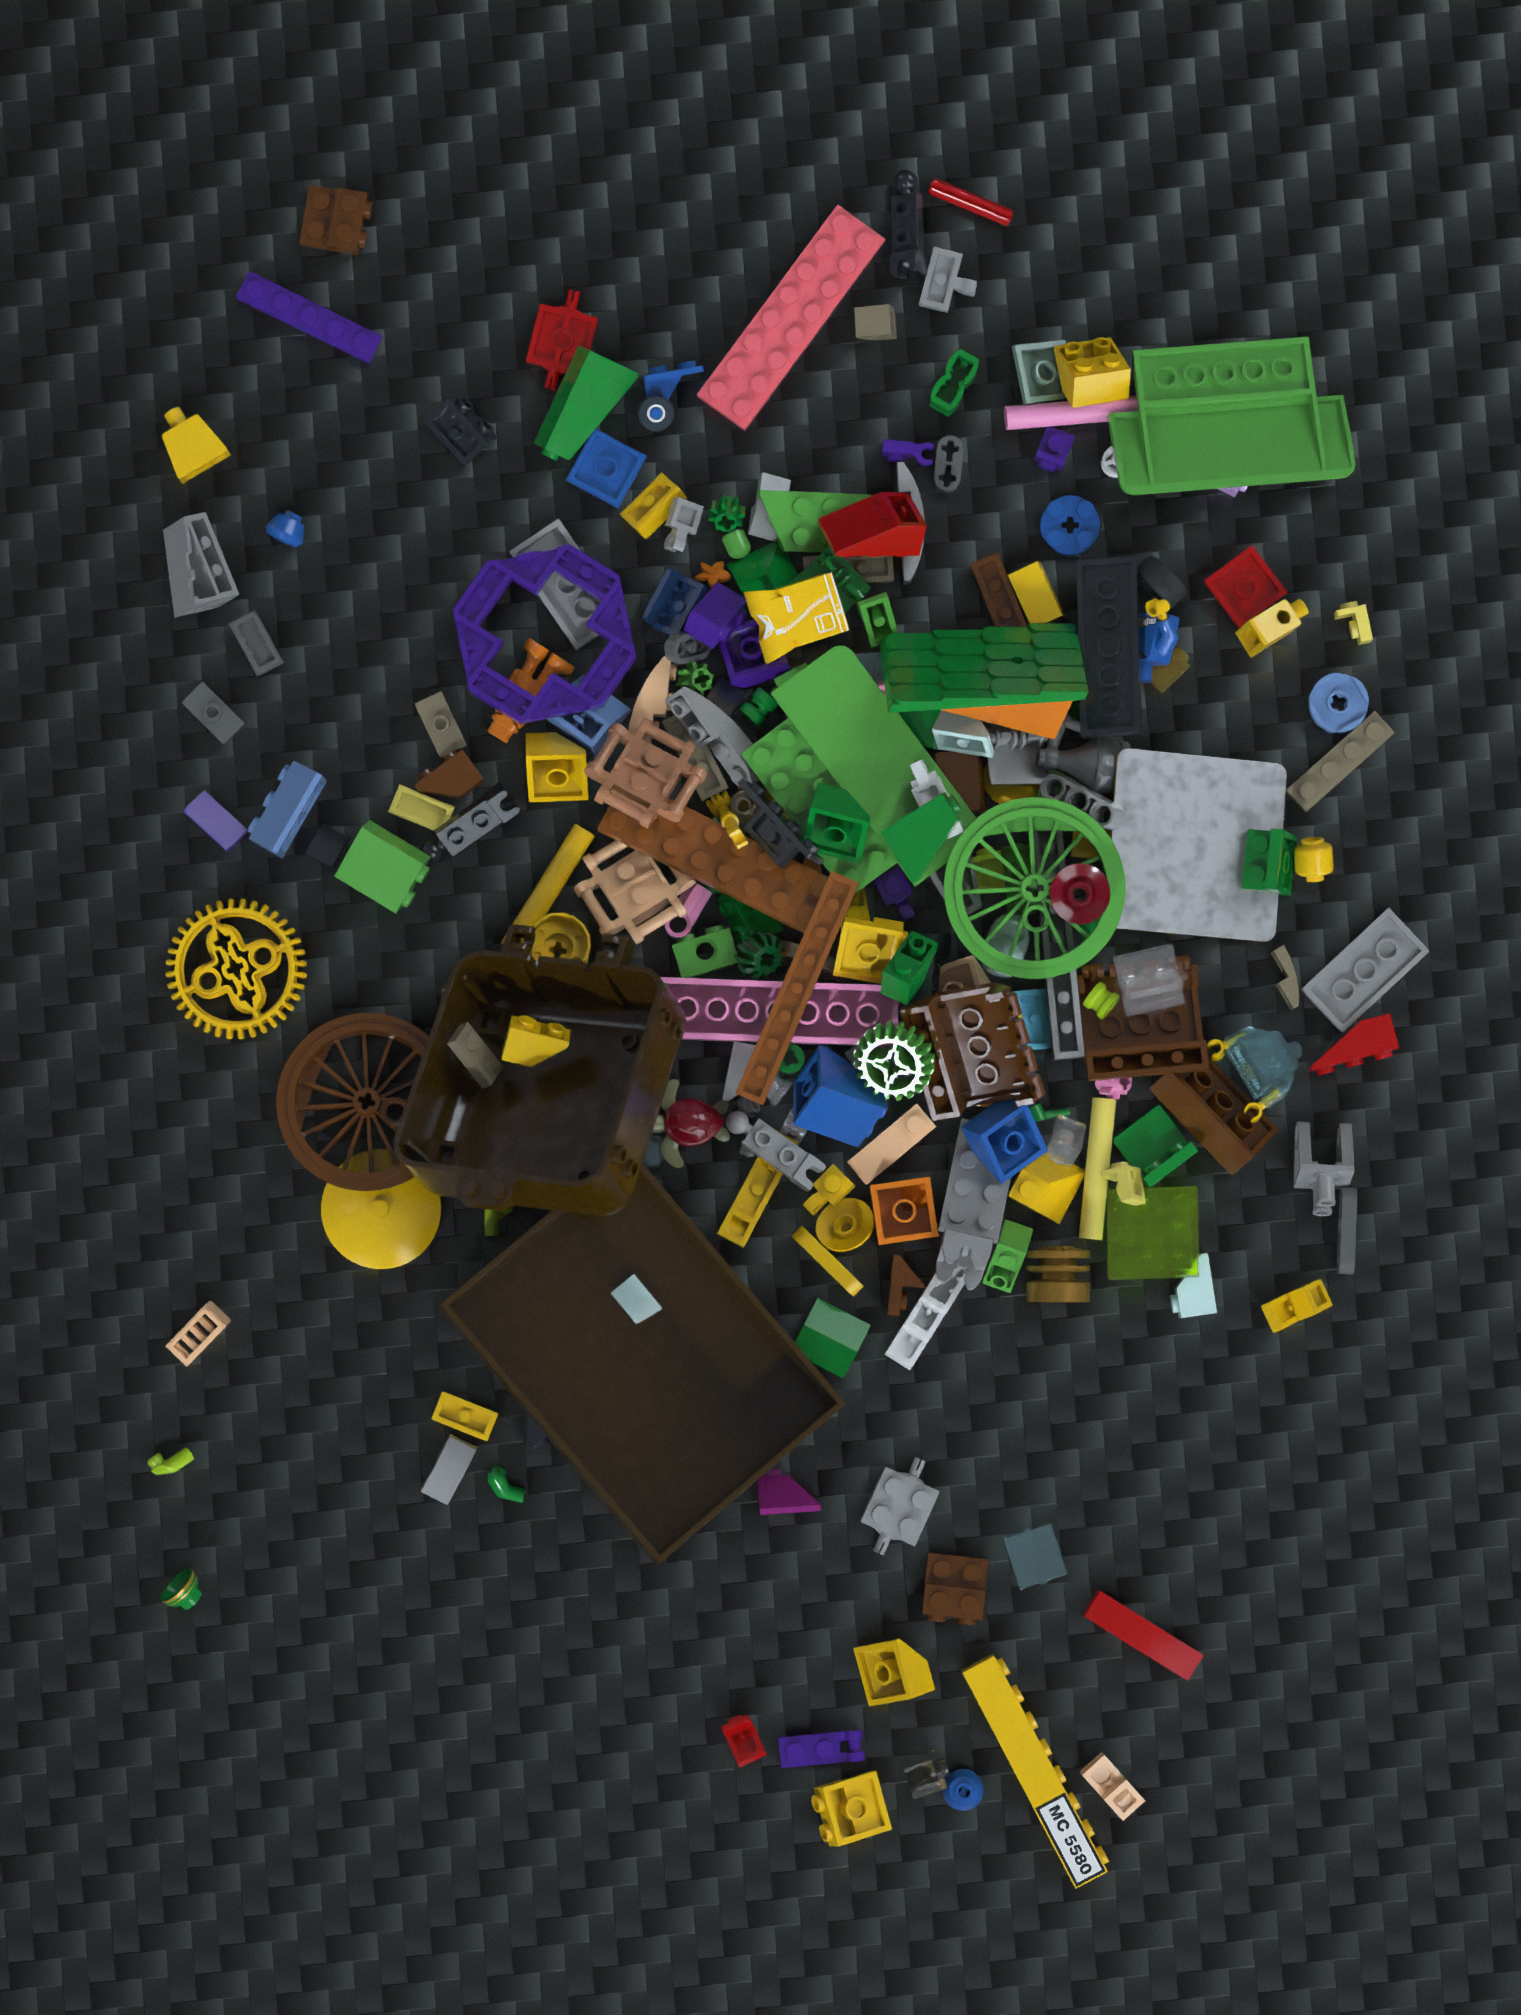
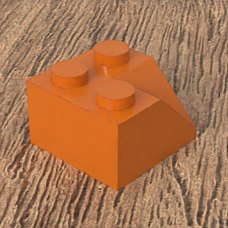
M930 1177L869 1186L878 1245L939 1236Z

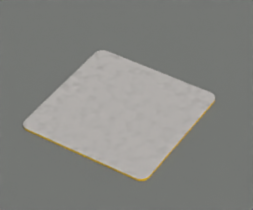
M1129 748L1120 751L1116 759L1113 802L1123 808L1125 821L1119 829L1111 830V840L1117 848L1122 861L1126 891L1124 907L1117 928L1262 942L1271 940L1276 933L1278 894L1266 891L1244 890L1241 886L1248 829L1271 831V828L1283 829L1287 778L1285 768L1278 763Z

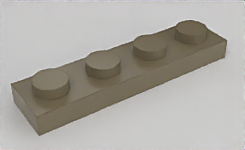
M1374 711L1295 781L1286 792L1306 813L1395 732Z

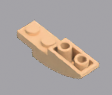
M666 656L655 666L638 695L628 732L633 735L643 717L651 720L652 725L659 728V722L654 721V717L666 718L667 711H672L665 699L674 694L669 693L670 681H676L677 664L667 660ZM645 735L643 740L652 744L653 738Z

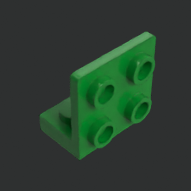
M1160 1105L1154 1107L1112 1140L1130 1166L1141 1169L1142 1180L1147 1188H1151L1198 1152L1193 1143L1186 1140Z

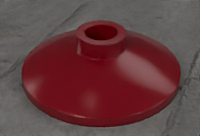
M1078 863L1063 868L1057 873L1051 883L1050 901L1054 911L1062 919L1073 924H1087L1095 921L1106 911L1110 902L1111 892L1108 880L1100 870L1088 864ZM1081 888L1084 890L1085 896L1082 900H1077L1074 897L1075 889Z

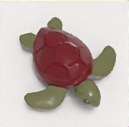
M672 1079L668 1081L661 1103L665 1114L664 1116L658 1114L652 1133L665 1131L667 1135L662 1142L661 1153L671 1166L680 1168L684 1166V1162L678 1151V1145L684 1147L699 1146L709 1141L713 1136L722 1142L730 1139L728 1130L722 1127L724 1123L722 1114L726 1113L728 1102L721 1100L713 1107L706 1102L694 1098L681 1099L676 1102L675 1096L680 1083L679 1080Z

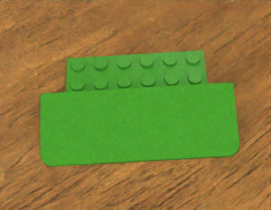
M1309 337L1133 350L1131 358L1138 411L1109 413L1107 416L1119 485L1125 493L1130 495L1342 479L1350 476L1355 469L1353 443L1343 395L1316 396Z
M845 646L831 648L771 692V695L789 718L741 753L775 801L785 810L784 813L787 817L795 821L802 828L800 834L803 838L817 783L848 790L870 816L871 819L860 864L819 854L824 859L822 864L829 873L833 871L859 883L855 894L896 863L906 874L881 834V831L919 808L911 791L913 788L910 782L916 779L910 767L912 763L923 759L929 773L935 770L938 777L940 776L948 795H953L962 809L958 813L961 816L960 821L964 830L976 819L975 815L899 713H888L886 696L852 650ZM962 833L947 839L922 879L912 883L914 886H917L948 863L953 847Z

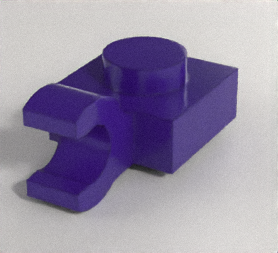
M884 439L882 456H888V461L905 462L906 458L911 459L913 457L919 465L929 467L932 466L933 460L924 459L921 453L924 450H933L934 445L931 443L913 444V442Z
M900 866L873 880L886 907L895 904L904 922L915 917L914 911L906 899L913 895V891Z

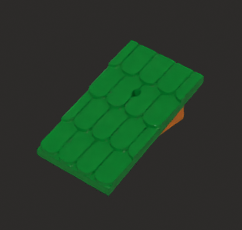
M1029 623L1027 627L990 626L983 630H932L931 633H890L887 636H883L879 648L888 713L943 710L1055 740L1072 702L1085 700L1089 692L1078 634L1076 633V624Z

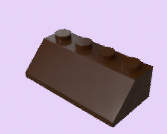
M1208 1055L1209 1070L1163 1074L1149 1089L1232 1176L1249 1162L1279 1129L1263 1112L1259 1121L1251 1123V1120L1259 1114L1258 1110L1251 1108L1244 1114L1247 1104L1252 1103V1101Z

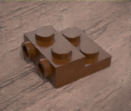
M309 185L299 240L300 246L359 255L360 247L365 248L367 230H363L365 218L370 219L373 201H368L369 197L366 192L343 188L335 190Z
M928 1552L922 1614H928L927 1620L945 1622L946 1617L958 1618L957 1623L963 1625H975L976 1620H983L988 1559Z

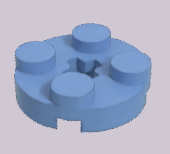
M1332 673L1324 676L1314 685L1308 696V709L1313 721L1329 733H1345L1353 730L1363 721L1367 713L1369 697L1366 688L1357 678L1347 674ZM1337 695L1339 699L1343 697L1346 699V702L1343 704L1345 710L1339 711L1338 708L1333 709L1331 707L1333 703L1332 696Z

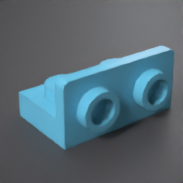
M1046 988L1012 991L1017 994L1022 1017L1028 1031L1030 1042L1026 1043V1045L1031 1046L1033 1050L1052 1048Z

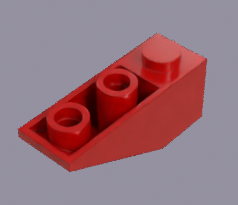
M1390 1013L1357 1022L1308 1067V1071L1316 1070L1319 1076L1334 1072V1065L1345 1063L1346 1067L1350 1068L1364 1064L1363 1058L1374 1055L1375 1060L1392 1057V1050L1398 1049L1399 1045Z

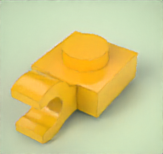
M832 1164L813 1183V1187L818 1192L809 1197L803 1206L814 1216L827 1202L835 1207L855 1185Z

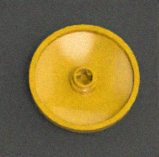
M387 1149L373 1150L374 1172L395 1167ZM368 1151L352 1156L348 1171L369 1173ZM415 1177L400 1185L376 1191L348 1190L327 1183L321 1202L323 1226L333 1246L348 1260L360 1266L373 1269L399 1267L420 1256L435 1238L442 1215L441 1197L425 1189Z

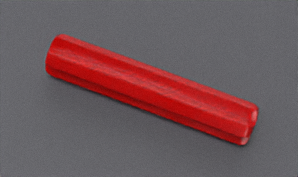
M937 178L933 179L929 187L930 195L1005 226L1009 225L1012 219V209Z

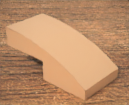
M1102 1752L1080 1771L1081 1775L1122 1821L1145 1802L1143 1797Z

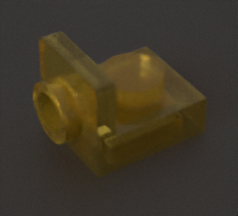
M1177 646L1172 651L1171 660L1168 665L1153 667L1151 683L1161 694L1190 668V665L1187 663L1190 659L1186 653Z

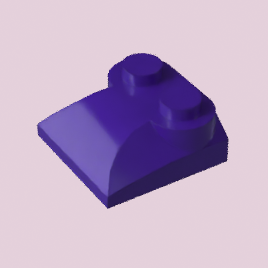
M755 619L743 622L740 627L734 625V630L727 642H719L731 685L739 688L750 687L774 680L789 670L786 655L768 664L765 663L758 640L759 625Z

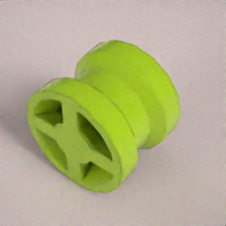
M1099 982L1089 993L1083 1006L1087 1009L1092 1008L1095 1010L1097 1017L1102 1020L1114 1008L1120 996L1116 992H1109L1106 989V985L1103 982Z

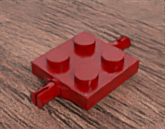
M568 290L565 306L552 307L540 304L526 363L541 366L548 371L544 388L548 390L550 387L552 391H556L559 374H566L578 345L591 351L598 318L584 315L576 309L581 294L578 291H575L572 301L574 291Z

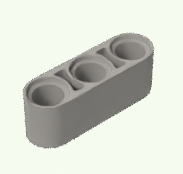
M1055 774L1048 775L1042 780L1040 792L1044 798L1059 800L1080 809V799L1085 795L1086 804L1080 810L1091 816L1102 828L1117 830L1124 824L1125 812L1120 805L1078 782ZM1058 783H1061L1062 790L1056 796L1055 788ZM1107 809H1110V819L1105 822L1104 813Z

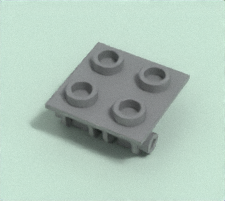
M1012 728L986 729L995 753L993 758L987 757L990 785H1041L1042 780L1048 774L1047 770H1044L1042 766H1036V755L1038 748L1044 749L1043 743H1047L1048 738Z

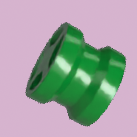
M790 1043L780 1065V1071L793 1074L802 1068L805 1056L799 1046Z

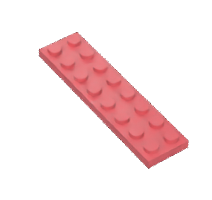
M837 204L703 385L697 397L746 431L885 243V238Z

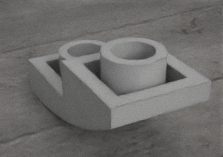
M763 472L759 477L757 490L789 491L791 480ZM756 495V502L751 509L748 534L776 542V532L768 521V514L762 500H759Z
M450 1434L438 1454L432 1470L423 1483L421 1492L448 1505L477 1447Z

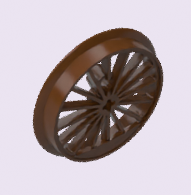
M358 1013L339 1017L321 1025L298 1044L288 1058L281 1073L277 1089L276 1109L282 1136L288 1148L302 1166L319 1179L331 1185L355 1191L383 1190L414 1178L403 1163L399 1164L377 1117L395 1131L397 1120H392L387 1116L389 1109L392 1106H401L405 1109L408 1099L390 1097L411 1088L414 1079L384 1094L382 1093L417 1055L423 1056L429 1038L426 1033L411 1023L397 1017L378 1013ZM362 1036L365 1088H362L340 1043L344 1039ZM367 1036L388 1037L389 1040L372 1087L369 1088ZM397 1040L413 1049L408 1057L376 1091L393 1042ZM334 1044L337 1045L358 1091L353 1089L325 1064ZM322 1068L354 1097L317 1085L316 1083ZM314 1090L352 1102L309 1105ZM368 1097H371L373 1104H375L374 1107L368 1106L367 1110H364L362 1103H360L361 1100L367 1101ZM351 1109L302 1132L305 1116L309 1111ZM353 1116L319 1154L315 1153L306 1142L305 1138ZM372 1119L395 1165L393 1168L374 1172ZM359 1120L342 1169L325 1161L323 1158ZM366 1120L369 1173L348 1171Z

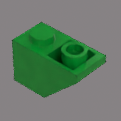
M911 931L882 971L881 994L907 1006L923 984L938 948V942Z

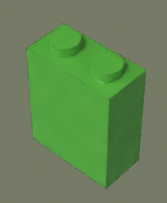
M369 820L361 827L335 877L392 912L397 913L403 906L408 908L413 901L416 892L412 890L417 882L421 884L430 870L426 865L431 857Z

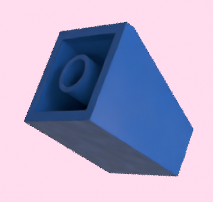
M820 1044L793 1082V1125L859 1147L864 1138H868L871 1135L877 1120L884 1117L888 1103L885 1101L883 1092H879V1094L874 1096V1087L864 1088L866 1078H857L859 1069L854 1068L851 1063L827 1046Z

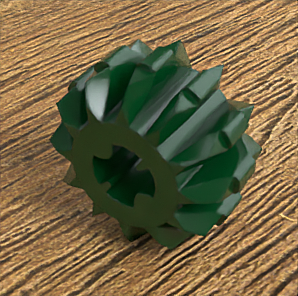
M754 929L752 936L744 934L745 941L743 944H737L740 951L733 955L738 961V969L752 980L760 979L767 981L769 974L777 976L776 968L784 966L781 958L787 955L782 948L784 946L782 940L769 930L762 932L761 930Z

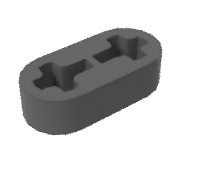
M952 435L941 438L936 449L934 485L942 493L954 492L959 487L961 480L964 449L961 440ZM948 442H952L953 447L958 449V452H954L952 455V462L946 461L947 453L941 449V447H946ZM945 467H951L950 475L956 479V482H951L949 487L944 486V482L939 480V477L945 474Z

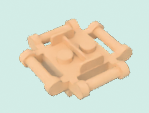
M615 840L592 855L588 853L582 857L593 877L578 883L574 887V891L579 898H583L600 926L599 931L602 936L604 933L616 934L626 928L637 945L644 941V936L675 917L679 916L681 918L687 914L686 909L677 896L691 888L696 881L669 867L677 879L674 884L670 885L654 859L637 850L600 871L597 865L628 847ZM599 887L619 917L614 921L609 919L593 893ZM669 905H672V906L668 907L667 909H665L664 911H662V912H660L659 914H657L656 916H654V917H652L651 919L647 920V921L644 922L643 924H641V925H639L638 927H636L638 924H640L641 922H643V921H645L646 919L650 918L651 916H653L654 914L658 913V912L661 911L662 909L666 908V907L669 906Z

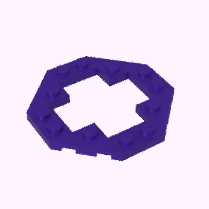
M570 544L543 552L539 550L519 554L514 558L486 561L453 609L469 692L518 724L603 707L636 660L619 575ZM555 572L601 601L587 621L586 627L608 640L609 643L578 688L552 672L535 697L488 667L503 646V641L480 626L511 581L516 582L537 596L552 573Z

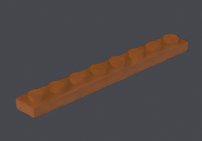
M831 871L735 1094L764 1105L857 890L858 882Z

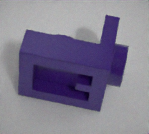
M1047 427L1034 457V460L1039 462L1038 466L1050 472H1054L1055 469L1061 471L1075 436L1053 427Z

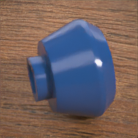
M286 510L284 515L281 513L276 514L265 527L268 535L296 548L303 543L305 526L300 523L302 517Z
M959 1769L953 1771L943 1783L944 1799L956 1810H970L976 1807L983 1797V1783L980 1777L971 1770Z

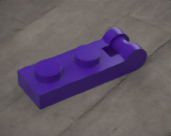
M862 1729L778 1737L781 1768L865 1760V1751L861 1750L860 1739H863ZM839 1741H848L849 1751L840 1752Z

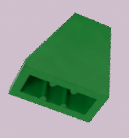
M946 792L941 793L881 831V834L912 883L922 879L961 819L958 812L962 809L953 795L948 797Z

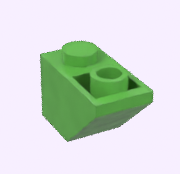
M1005 1219L998 1242L995 1244L985 1272L983 1284L1011 1293L1029 1247L1033 1233L1032 1228Z

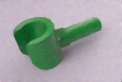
M1042 1104L1029 1108L1035 1123L1052 1117L1070 1116L1069 1108L1044 1112Z

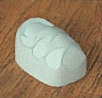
M1007 914L1001 915L994 921V923L992 924L987 933V936L995 929V927L1004 919V917ZM1013 914L988 944L999 952L1008 955L1021 916ZM1024 925L1013 953L1014 958L1021 960L1025 957L1031 936V931L1027 930ZM981 962L982 968L994 976L1004 979L1012 977L996 971Z

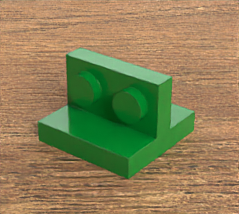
M1271 828V831L1248 829L1241 888L1244 890L1274 892L1278 895L1291 896L1294 848L1297 836L1283 829Z

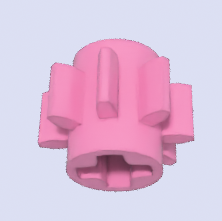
M1132 1077L1095 1081V1086L1099 1090V1094H1105L1107 1099H1120V1094L1127 1095V1091L1130 1090Z

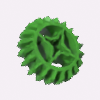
M890 1020L886 1023L885 1027L879 1022L875 1025L874 1030L871 1028L867 1029L864 1036L860 1037L857 1043L858 1047L854 1051V1057L857 1058L854 1061V1068L860 1069L857 1073V1078H866L864 1088L874 1087V1096L879 1094V1092H883L885 1100L889 1099L891 1094L894 1095L897 1101L902 1099L903 1094L908 1099L913 1097L915 1092L919 1094L922 1092L924 1085L930 1082V1074H933L935 1070V1065L932 1064L935 1054L929 1052L932 1048L931 1043H923L924 1033L918 1036L914 1034L915 1026L910 1027L909 1030L905 1029L903 1021L897 1027ZM893 1043L891 1047L874 1048L880 1044ZM894 1052H895V1057H894V1059H895V1064H896L895 1068H893V1067H894V1062H893V1057H892L893 1054H894ZM908 1073H913V1075L906 1078H896L899 1074L908 1075Z

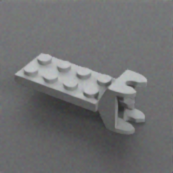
M962 1118L938 1231L944 1233L936 1262V1275L939 1282L945 1284L952 1278L953 1271L956 1268L963 1269L965 1272L964 1283L968 1290H973L982 1280L993 1243L997 1244L1011 1178L1003 1184L999 1183L972 1152L961 1128L969 1120Z

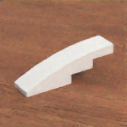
M956 1268L953 1271L952 1278L945 1284L939 1282L935 1272L887 1349L886 1356L911 1370L965 1284V1272L963 1269Z

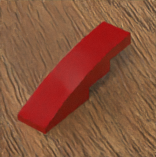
M1097 1590L1082 1614L1090 1621L1187 1681L1204 1656L1100 1590Z

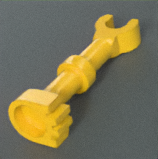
M724 790L722 794L717 793L716 796L710 797L711 801H706V805L713 816L720 820L722 827L727 828L726 831L738 850L747 845L748 841L738 825L739 819L731 811V797L727 791Z

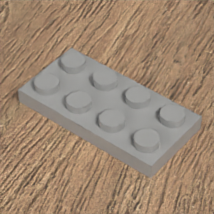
M558 518L509 551V553L514 558L519 554L539 550L540 552L557 549L558 546L568 544L578 550L580 549ZM553 572L538 596L574 649L578 651L600 636L587 628L586 623L601 601Z
M1388 907L1300 990L1343 1033L1416 965L1429 950Z

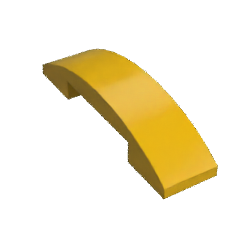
M779 1132L780 1134H782L783 1136H785L787 1139H789L790 1141H792L794 1144H796V1145L798 1146V1144H799L798 1141H796V1140L790 1138L789 1136H787V1135H785V1134ZM757 1157L717 1234L744 1248L782 1173Z

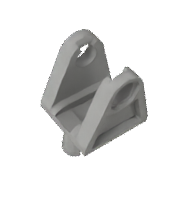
M1297 1121L1295 1127L1293 1188L1312 1189L1313 1214L1316 1216H1329L1332 1214L1331 1206L1336 1203L1335 1190H1340L1341 1187H1349L1355 1171L1352 1124L1339 1123V1128H1337L1336 1162L1334 1165L1318 1164V1161H1312L1310 1123Z

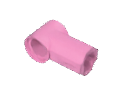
M695 883L681 894L679 900L687 911V914L681 918L687 922V927L683 932L675 933L670 929V922L672 920L665 923V930L671 938H681L690 934L693 925L710 899L712 892Z

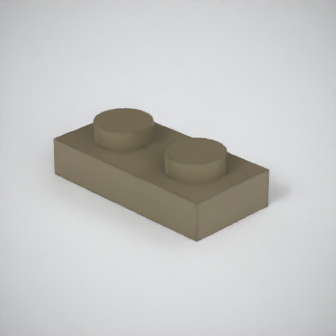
M468 1022L459 1025L448 1041V1046L482 1088L491 1086L503 1068L502 1064Z

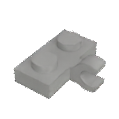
M938 247L933 248L919 306L948 313L954 291L974 297L977 281L957 277L963 257L962 253Z

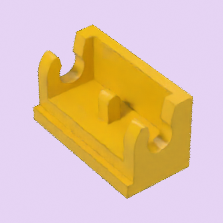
M1036 561L1008 575L1029 623H1053L1066 617L1041 562Z

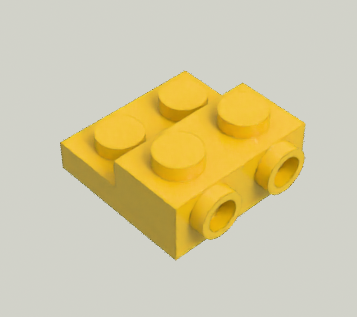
M845 917L842 924L833 976L881 984L882 971L908 937V931H903L904 922L874 917L873 922Z
M869 1771L847 1779H839L814 1787L815 1795L811 1797L812 1806L817 1813L820 1812L823 1824L819 1826V1832L822 1840L828 1842L830 1847H839L892 1830L877 1771Z

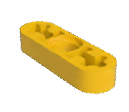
M802 1225L791 1236L851 1296L854 1297L864 1287Z

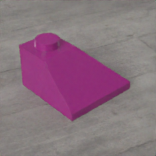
M769 1469L758 1479L760 1515L821 1511L820 1502L788 1474H781V1469Z

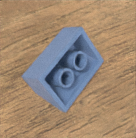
M293 761L291 766L287 764L284 766L278 777L281 783L276 792L271 790L264 800L263 806L266 809L261 818L256 816L248 828V832L251 833L249 839L280 858L284 857L327 782L321 774L296 761Z

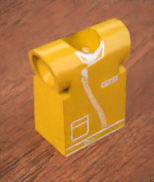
M832 572L816 575L773 590L744 592L750 615L759 625L758 640L766 664L780 658L795 647L849 630Z

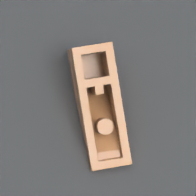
M916 1104L847 1163L867 1185L936 1126L920 1106Z

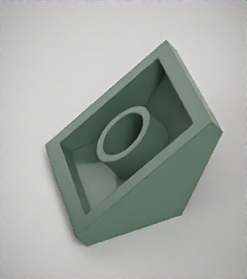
M1065 340L1012 346L1024 405L1067 401L1062 392L1054 353V346L1066 344Z

